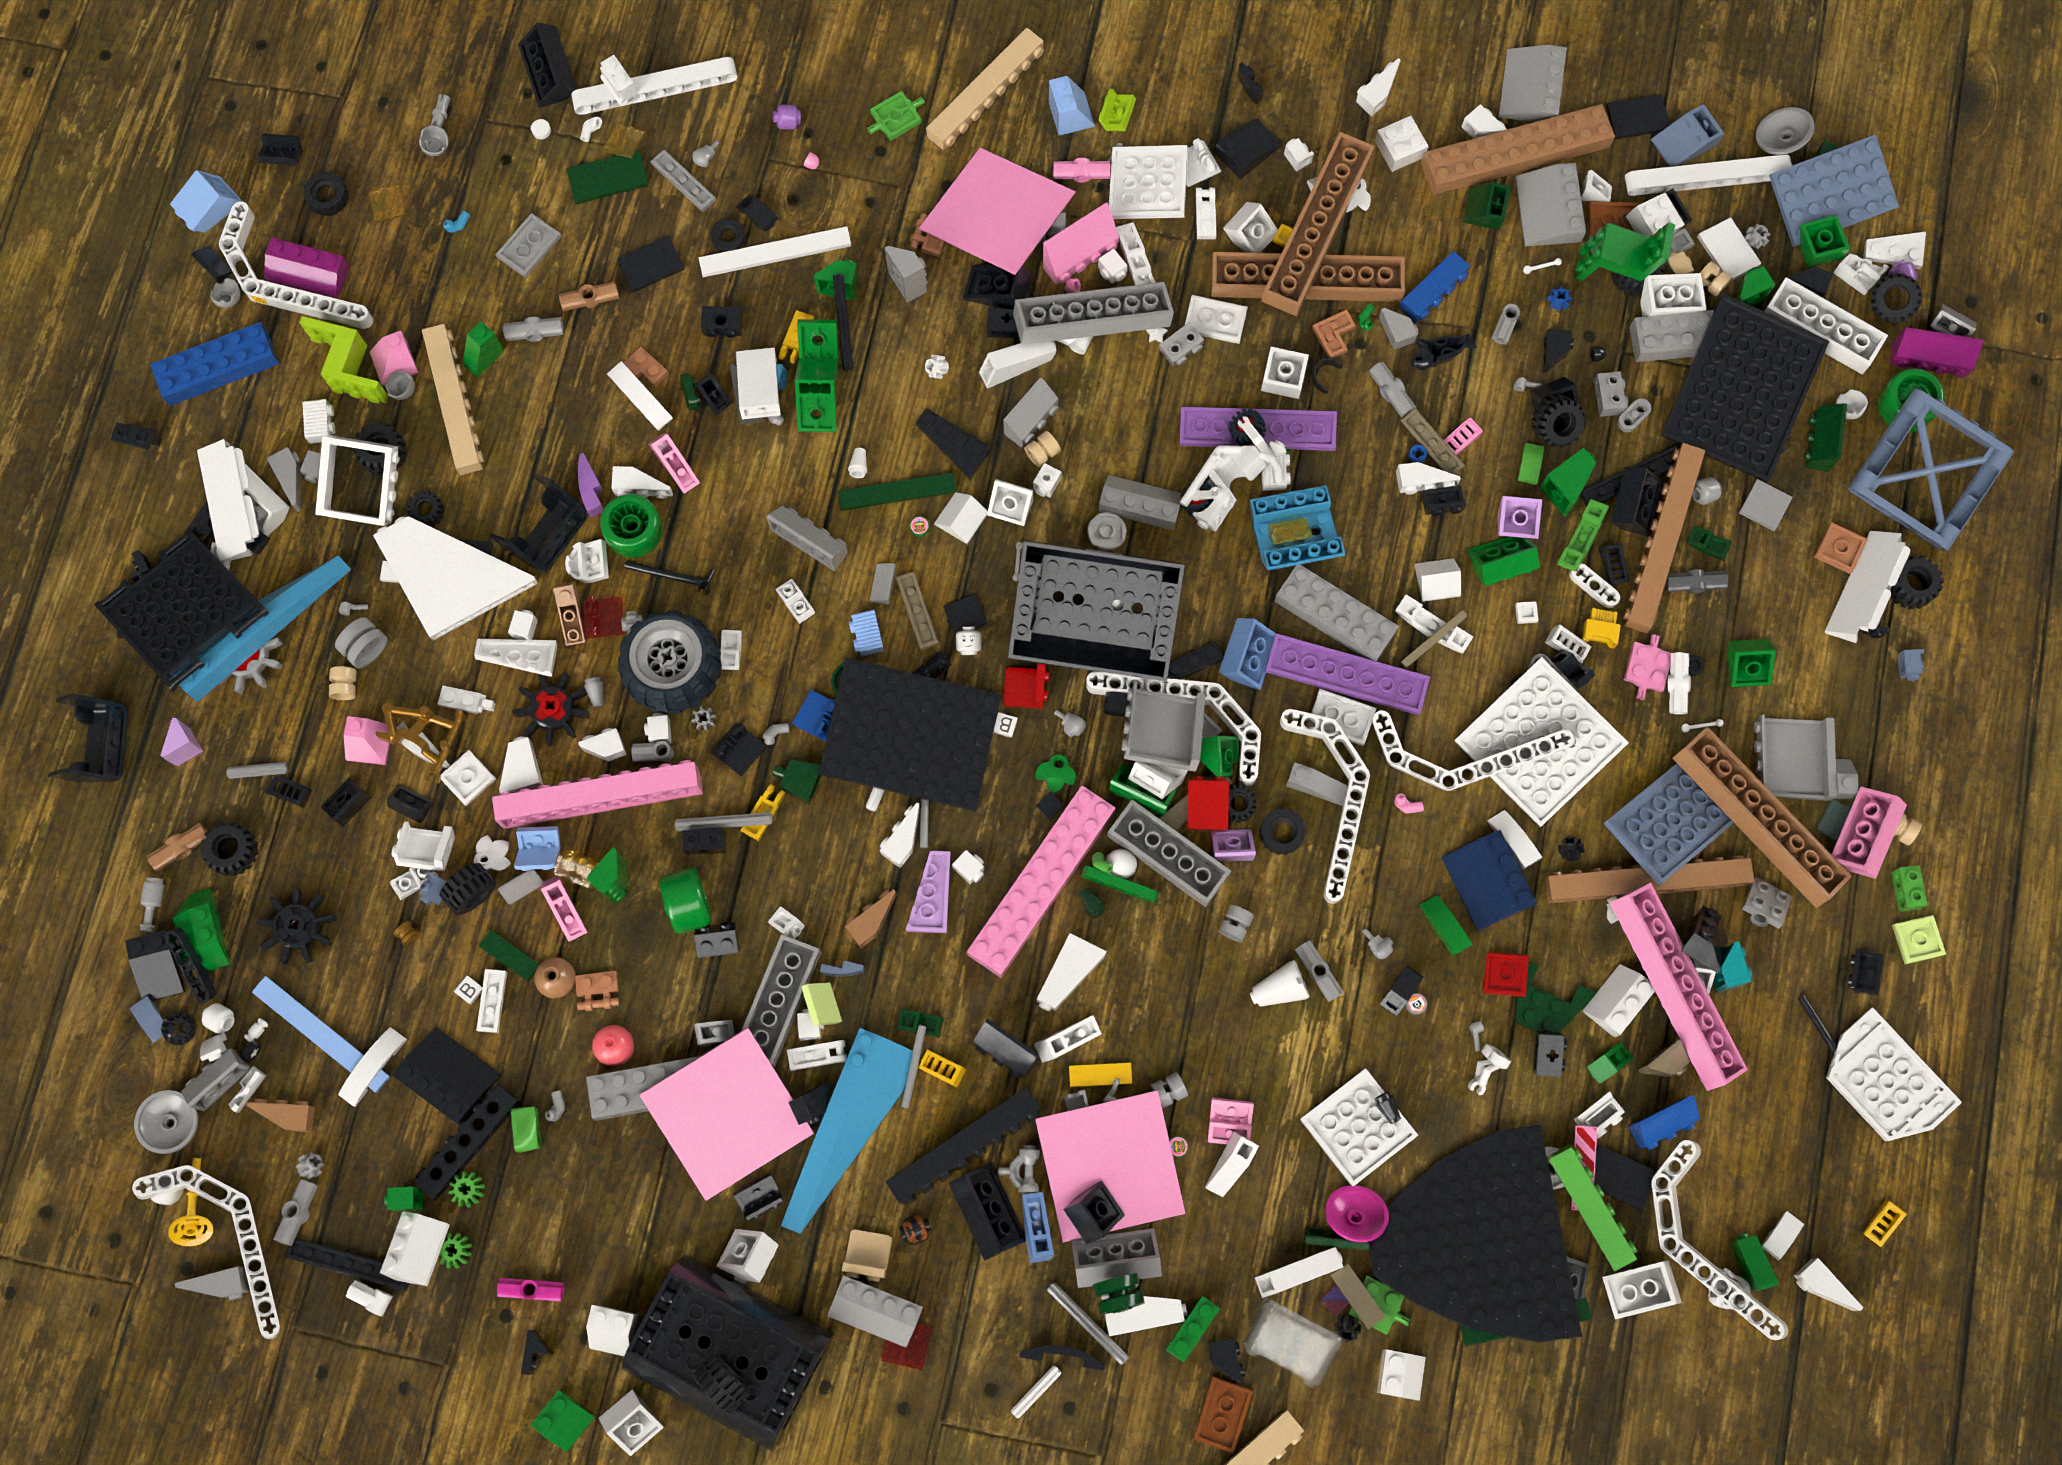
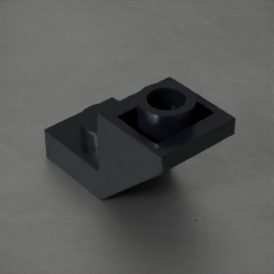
M750 194L736 206L740 213L748 216L757 228L765 232L771 229L779 219L758 198Z
M1406 965L1395 979L1391 989L1381 1000L1380 1005L1397 1016L1407 1004L1424 976Z

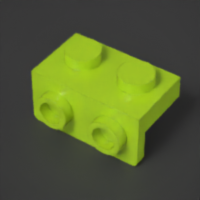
M1109 89L1102 111L1099 114V122L1106 131H1126L1136 101L1134 95L1116 94L1114 89Z

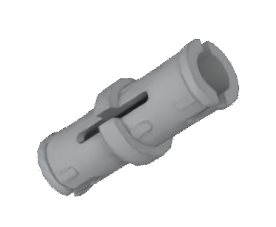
M442 94L438 96L436 108L432 111L431 125H438L442 128L444 119L448 115L446 112L451 100L450 97Z

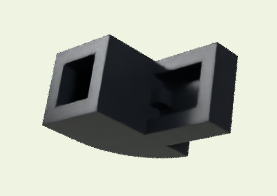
M1561 650L1550 659L1575 687L1581 688L1585 686L1595 676L1593 670L1581 666L1575 655L1571 652Z

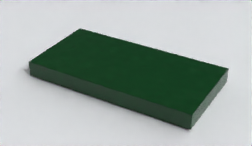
M640 150L566 168L575 204L649 186Z

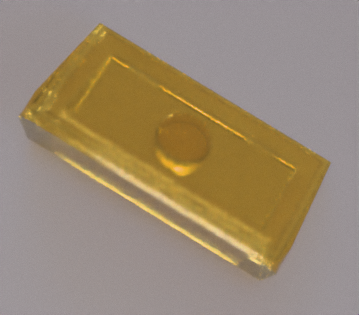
M1306 518L1268 525L1269 538L1273 544L1312 537Z

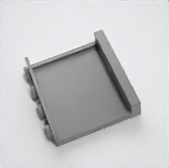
M1135 681L1132 689L1129 688L1127 693V700L1130 701V705L1126 706L1125 717H1128V722L1125 721L1123 733L1126 734V739L1123 738L1121 750L1125 751L1124 759L1196 772L1201 754L1205 694L1197 693L1195 699L1140 690L1137 689L1138 682Z
M1761 715L1754 721L1753 730L1756 733L1754 751L1757 752L1754 769L1757 772V778L1776 798L1831 801L1837 797L1834 718L1815 721L1765 718V715Z

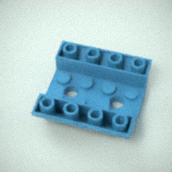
M1327 485L1250 500L1253 529L1262 563L1267 570L1345 556L1341 537H1337L1331 516V500ZM1318 529L1320 534L1312 535L1310 530ZM1279 536L1282 538V541L1275 543L1272 541V537Z

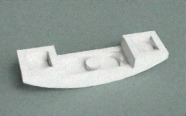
M622 361L607 373L658 431L673 419Z
M1408 595L1404 596L1395 610L1405 621L1428 637H1431L1447 624L1422 608L1421 603ZM1456 626L1440 639L1438 643L1463 654L1473 636Z
M391 1027L385 1031L356 1065L338 1095L356 1107L367 1093L368 1086L391 1056L397 1054L407 1039Z

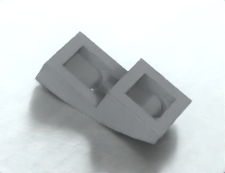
M1685 228L1673 235L1670 254L1686 251L1695 245Z

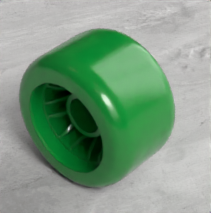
M1905 369L1898 372L1887 382L1878 396V411L1881 418L1889 426L1914 388L1927 393L1934 399L1939 398L1945 401L1944 390L1939 380L1931 373L1922 369ZM1930 411L1924 417L1926 426L1937 417ZM1915 422L1909 432L1918 431L1917 422Z
M624 494L618 496L606 505L601 514V532L609 547L621 556L628 558L645 556L652 552L661 540L663 525L656 507L641 495ZM637 527L635 530L629 531L630 528Z
M685 868L660 878L659 885L663 906L676 933L684 934L706 927L712 922L708 900L700 876L695 868Z

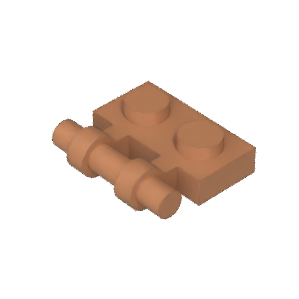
M922 213L920 219H917L915 224L916 230L911 235L909 248L916 250L917 246L921 244L922 252L940 257L945 241L928 233L926 237L921 236L923 231L919 227L928 217V215Z
M617 971L575 976L576 996H585L584 1002H577L578 1010L593 1011L594 1008L604 1007V1009H611L612 1006H619V998H611V993L619 992ZM603 994V999L593 1000L592 995Z

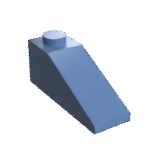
M1043 1192L1022 1195L1029 1263L1051 1260L1054 1252Z

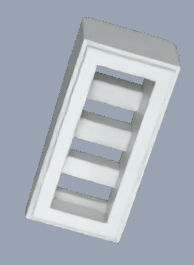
M1562 625L1555 626L1545 641L1546 644L1559 652L1565 650L1573 653L1579 663H1583L1591 649L1589 644ZM1565 638H1566V639H1567V642H1566V644L1564 645V644H1562V643L1564 642V640H1565ZM1572 643H1575V645L1573 646L1572 650L1569 649L1570 646H1571V644H1572ZM1579 646L1582 647L1580 653L1577 654L1576 652Z

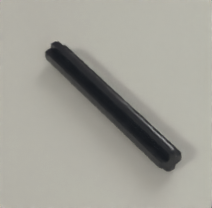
M834 274L833 285L842 368L848 371L854 367L844 275Z

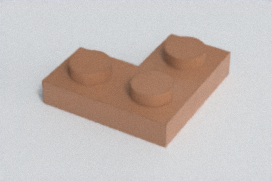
M1345 310L1314 324L1312 329L1328 358L1333 359L1347 352L1348 349L1340 335L1355 329L1356 325L1348 311Z
M642 347L623 363L637 379L643 375L655 387L669 374Z

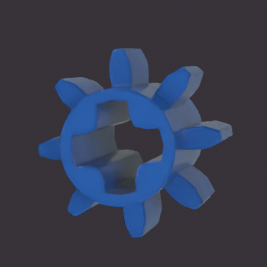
M1562 286L1557 290L1553 288L1550 292L1551 295L1547 298V301H1551L1550 308L1557 309V312L1562 308L1567 310L1569 303L1573 299V297H1569L1570 290H1565Z

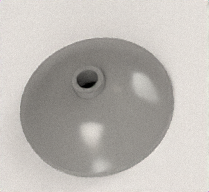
M1796 107L1783 108L1772 112L1761 121L1757 128L1756 140L1759 147L1763 151L1775 155L1788 154L1800 149L1811 139L1814 133L1815 124L1813 117L1806 110Z
M165 1090L154 1093L143 1101L136 1112L134 1120L136 1137L146 1149L155 1153L169 1154L179 1151L192 1140L196 1133L198 1112L197 1109L190 1108L187 1105L183 1094L180 1092ZM170 1120H174L172 1127L169 1126Z

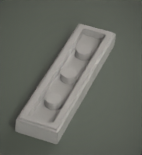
M661 151L650 161L652 166L702 212L716 201V197L667 151Z

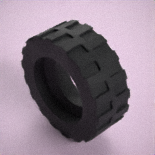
M319 172L316 175H312L306 181V185L303 188L305 201L311 210L321 216L338 214L339 211L344 209V206L347 205V200H349L348 190L344 182L338 175L336 176L332 172ZM324 186H331L335 190L334 198L328 202H322L317 198L318 190Z
M1285 808L1275 809L1267 814L1261 824V842L1264 843L1265 848H1268L1270 852L1278 855L1293 853L1300 847L1305 837L1306 828L1303 824V819L1299 817V814L1294 813L1293 810H1286ZM1279 822L1288 823L1292 828V836L1287 841H1279L1273 835V827Z

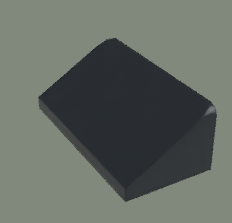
M209 246L191 253L193 258L219 284L233 273L232 269Z
M398 785L387 797V806L418 823L424 821L433 805V801L401 785Z

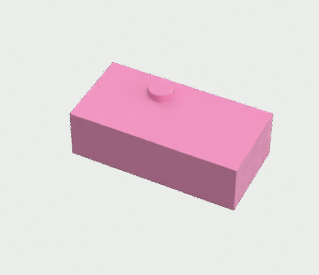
M1860 786L1832 856L1845 870L1876 879L1907 804L1898 796Z

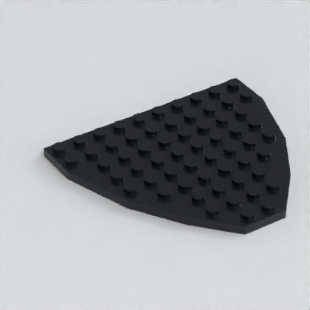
M1541 1125L1498 1130L1440 1159L1401 1192L1387 1208L1389 1221L1385 1231L1375 1240L1369 1241L1373 1277L1418 1307L1469 1330L1536 1343L1582 1337Z

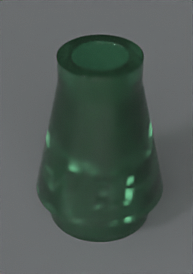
M1087 888L1078 894L1088 915L1092 916L1093 919L1098 918L1106 911L1105 903Z

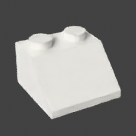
M1246 202L1223 228L1231 241L1246 253H1261L1278 231L1263 206L1253 202Z
M735 1229L717 1267L743 1280L760 1283L771 1259L775 1255L778 1244L764 1232Z
M1383 1349L1377 1393L1420 1401L1426 1357Z
M633 1389L599 1417L605 1432L630 1456L664 1428L645 1401Z

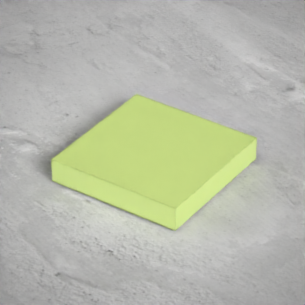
M1934 915L1892 925L1904 964L1946 955Z
M815 983L801 986L814 1026L842 1022L830 983Z

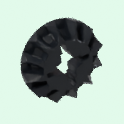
M172 1013L162 1023V1036L170 1044H186L195 1035L196 1023L186 1013ZM185 1021L183 1030L187 1034L179 1032L172 1036L175 1028L171 1023L179 1025Z

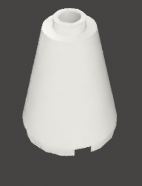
M1295 960L1289 961L1252 987L1253 992L1250 995L1254 1004L1258 1003L1261 1007L1306 1000L1310 997Z

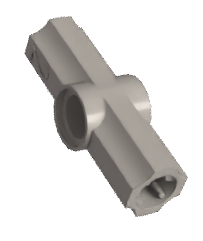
M528 317L522 322L504 323L503 332L506 341L526 339L536 342L542 340L543 337L564 335V326L561 317L549 319Z
M1379 362L1369 370L1370 375L1380 387L1379 390L1382 397L1387 402H1391L1401 418L1416 408L1406 394L1402 381L1393 376L1384 362Z
M1311 941L1295 949V952L1308 970L1310 978L1315 981L1328 1002L1344 993L1330 972L1328 964L1322 960ZM1314 968H1323L1324 975H1316L1314 972Z
M305 1180L299 1181L291 1201L287 1202L282 1208L283 1219L273 1240L292 1246L301 1224H304L309 1218L310 1212L308 1208L317 1190V1185Z

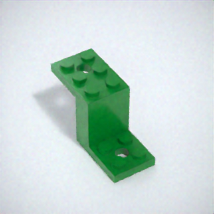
M1668 222L1662 228H1659L1654 235L1648 237L1607 223L1580 246V260L1575 268V271H1577L1576 279L1583 281L1597 268L1601 267L1638 281L1644 280L1669 260L1675 224Z
M798 319L799 361L795 376L798 431L836 432L835 393L839 376L837 320ZM819 335L823 338V341L815 342L813 337ZM817 409L821 411L822 414L820 416H815L811 413V411Z

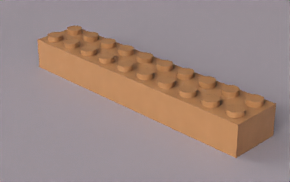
M1603 104L1424 152L1421 166L1432 196L1610 148L1615 135Z
M1339 132L1265 287L1261 302L1294 316L1298 315L1374 152V145Z
M1213 252L1211 261V297L1262 298L1265 287L1281 254ZM1326 255L1305 299L1401 302L1405 293V257Z
M1708 727L1694 737L1673 757V760L1815 908L1830 900L1852 877Z

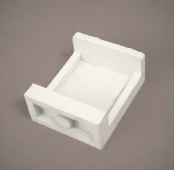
M1136 761L1128 779L1163 799L1183 783L1188 770Z
M404 821L402 828L398 830L397 844L392 848V857H394L396 865L445 872L455 840L453 828L444 826L442 832L411 828L409 822Z

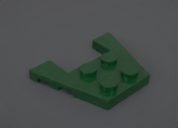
M1529 961L1526 997H1516L1514 1022L1534 1032H1561L1594 997L1596 992L1577 985L1570 1003L1531 985L1539 965Z

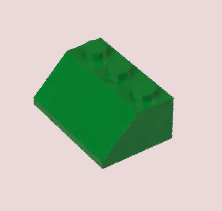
M1506 536L1466 549L1475 574L1484 586L1493 585L1504 579H1512L1514 576L1530 573L1540 568L1537 547L1528 538Z
M1122 763L1110 782L1109 791L1114 792L1119 797L1135 801L1140 806L1151 810L1154 814L1164 816L1177 788L1161 799L1128 779L1133 767Z
M613 847L586 879L614 905L617 902L620 903L626 897L628 878L627 861Z

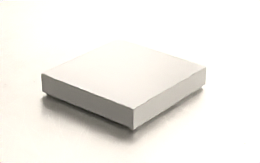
M470 750L465 752L440 775L441 780L465 806L471 803L496 780Z

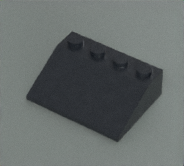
M435 1027L404 1058L392 1076L456 1124L460 1125L462 1121L471 1116L474 1107L483 1100L501 1074Z

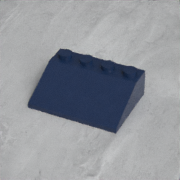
M1501 829L1442 857L1477 931L1530 909L1537 904Z

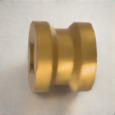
M406 921L397 927L394 935L402 940L401 943L404 946H408L420 936V932L412 927L410 921Z

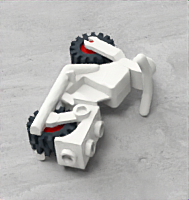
M1242 409L1243 413L1238 411L1236 413L1237 417L1232 416L1233 421H1229L1231 427H1228L1233 439L1240 446H1217L1192 484H1189L1188 489L1185 487V493L1181 494L1180 504L1190 516L1198 521L1197 525L1205 530L1209 528L1216 532L1237 501L1229 488L1230 483L1235 478L1246 477L1249 481H1252L1267 466L1268 462L1274 469L1275 482H1282V466L1275 457L1286 454L1285 445L1277 440L1275 442L1270 441L1269 446L1263 439L1265 436L1264 432L1267 431L1266 423L1256 410L1248 409L1247 412L1246 409ZM1209 476L1210 479L1205 483V479Z

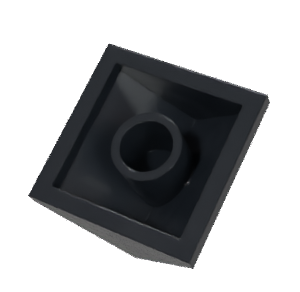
M348 778L324 802L321 808L335 822L344 827L372 797L351 778Z

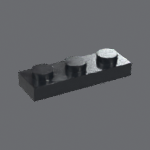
M1216 641L1170 661L1167 678L1181 680L1222 662L1224 657Z

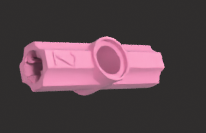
M1077 158L1074 161L1054 162V179H1074V181L1080 183L1088 182L1090 179H1110V161H1090L1087 158Z

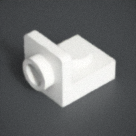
M781 906L768 921L771 926L792 939L799 936L805 927L802 922Z

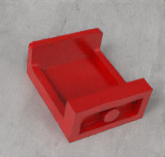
M1193 777V780H1188L1187 829L1228 830L1229 781H1225V777H1213V781H1206L1205 777Z

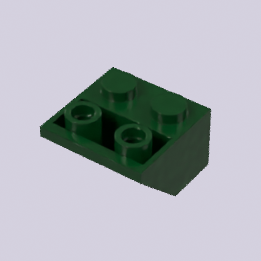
M1491 182L1470 187L1463 223L1500 230L1505 219L1511 186Z

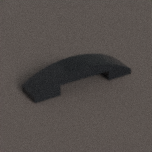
M1065 1346L1035 1347L1021 1352L1019 1357L1041 1361V1354L1045 1352L1084 1358L1083 1367L1098 1370L1105 1369V1366L1091 1355Z

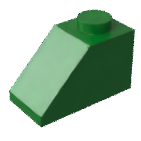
M1620 1041L1594 1060L1587 1068L1590 1070L1592 1077L1600 1084L1623 1068L1633 1059V1056Z

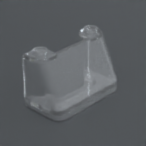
M1266 1298L1263 1300L1242 1346L1246 1347L1244 1352L1254 1357L1257 1354L1264 1356L1303 1378L1302 1383L1314 1388L1315 1385L1319 1386L1344 1339Z

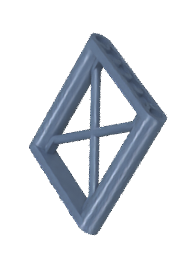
M1914 388L1847 489L1937 549L1948 552L2014 454V451L1996 439L1994 433L1982 430L1977 422L1962 417L1963 414L1956 409L1951 410L1948 408L1943 400L1939 398L1934 399L1927 393ZM1928 411L1987 448L1983 455L1934 466L1924 419ZM1915 422H1917L1925 468L1879 477ZM1982 464L1944 519L1935 473ZM1927 475L1937 522L1932 530L1874 493L1877 487L1882 484Z

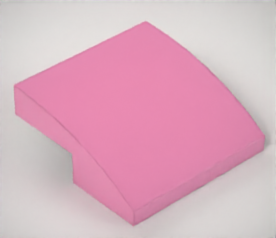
M1212 1097L1208 1142L1228 1144L1233 1132L1250 1140L1254 1103Z

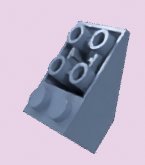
M1703 104L1686 113L1653 137L1651 141L1667 165L1674 167L1717 146L1724 136V132Z

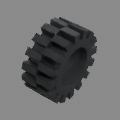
M419 490L420 494H417V492L413 493L415 497L412 498L410 496V502L406 503L408 516L431 527H434L433 523L435 522L439 524L440 521L438 519H443L442 513H445L444 504L434 492L431 493L430 490H426V493L423 490ZM423 503L432 504V511L428 515H421L418 512L419 507Z
M1241 784L1229 787L1228 818L1230 822H1245L1255 812L1257 799L1254 796V792L1249 790V787H1242L1243 785ZM1242 797L1246 802V807L1241 811L1234 810L1230 805L1232 798Z

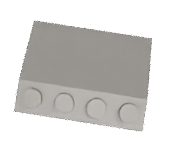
M1541 45L1507 49L1498 117L1537 122L1558 116L1567 47Z
M1576 163L1556 164L1515 176L1525 246L1578 243L1582 241L1586 228Z

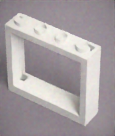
M332 435L323 436L316 515L382 526L391 524L392 516L394 515L392 507L396 499L394 486L398 479L396 465L400 459L398 457V446ZM337 445L385 453L379 517L331 510Z

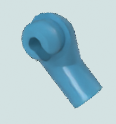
M462 211L456 221L445 220L443 227L450 233L463 230L470 218V214Z

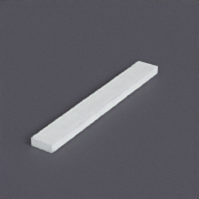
M842 227L699 257L702 276L708 277L850 247L851 241L848 228Z

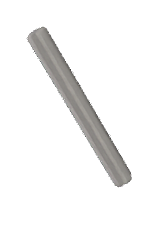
M772 813L677 819L675 821L676 831L770 825L773 822Z
M1052 1283L1048 1287L1047 1291L1119 1364L1122 1365L1128 1360V1355L1056 1283Z

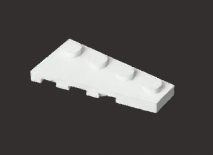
M477 639L474 656L477 660L552 677L558 645L556 640Z

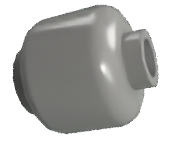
M1713 477L1698 480L1695 483L1692 498L1701 505L1717 501L1721 496V484Z

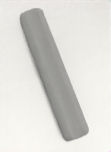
M286 762L229 767L226 773L229 779L285 774L288 771Z

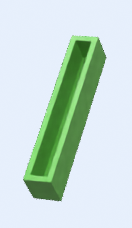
M1568 1144L1548 1155L1551 1164L1614 1272L1637 1260L1634 1254L1638 1252L1631 1240L1627 1242L1624 1234L1627 1232L1621 1222L1616 1223L1612 1217L1615 1215V1212L1610 1203L1605 1205L1601 1198L1605 1195L1599 1184L1594 1186L1591 1178L1594 1176L1589 1167H1583L1580 1162L1583 1157L1578 1148L1573 1149Z

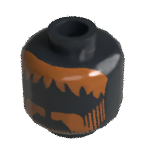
M920 1214L902 1220V1226L899 1227L904 1242H908L910 1245L926 1241L929 1238L928 1231L932 1230L928 1218L923 1220Z

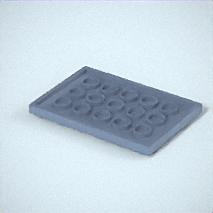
M1876 134L1769 174L1792 247L1800 245L1801 224L1837 215L1841 227L1845 228L1899 207Z
M1675 764L1608 819L1604 825L1656 884L1660 886L1734 822L1678 764Z

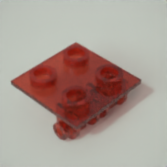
M589 596L587 600L582 601L585 639L624 635L621 618L623 617L622 597L595 599L594 596Z
M916 1324L907 1347L886 1340L881 1361L923 1370L932 1327Z

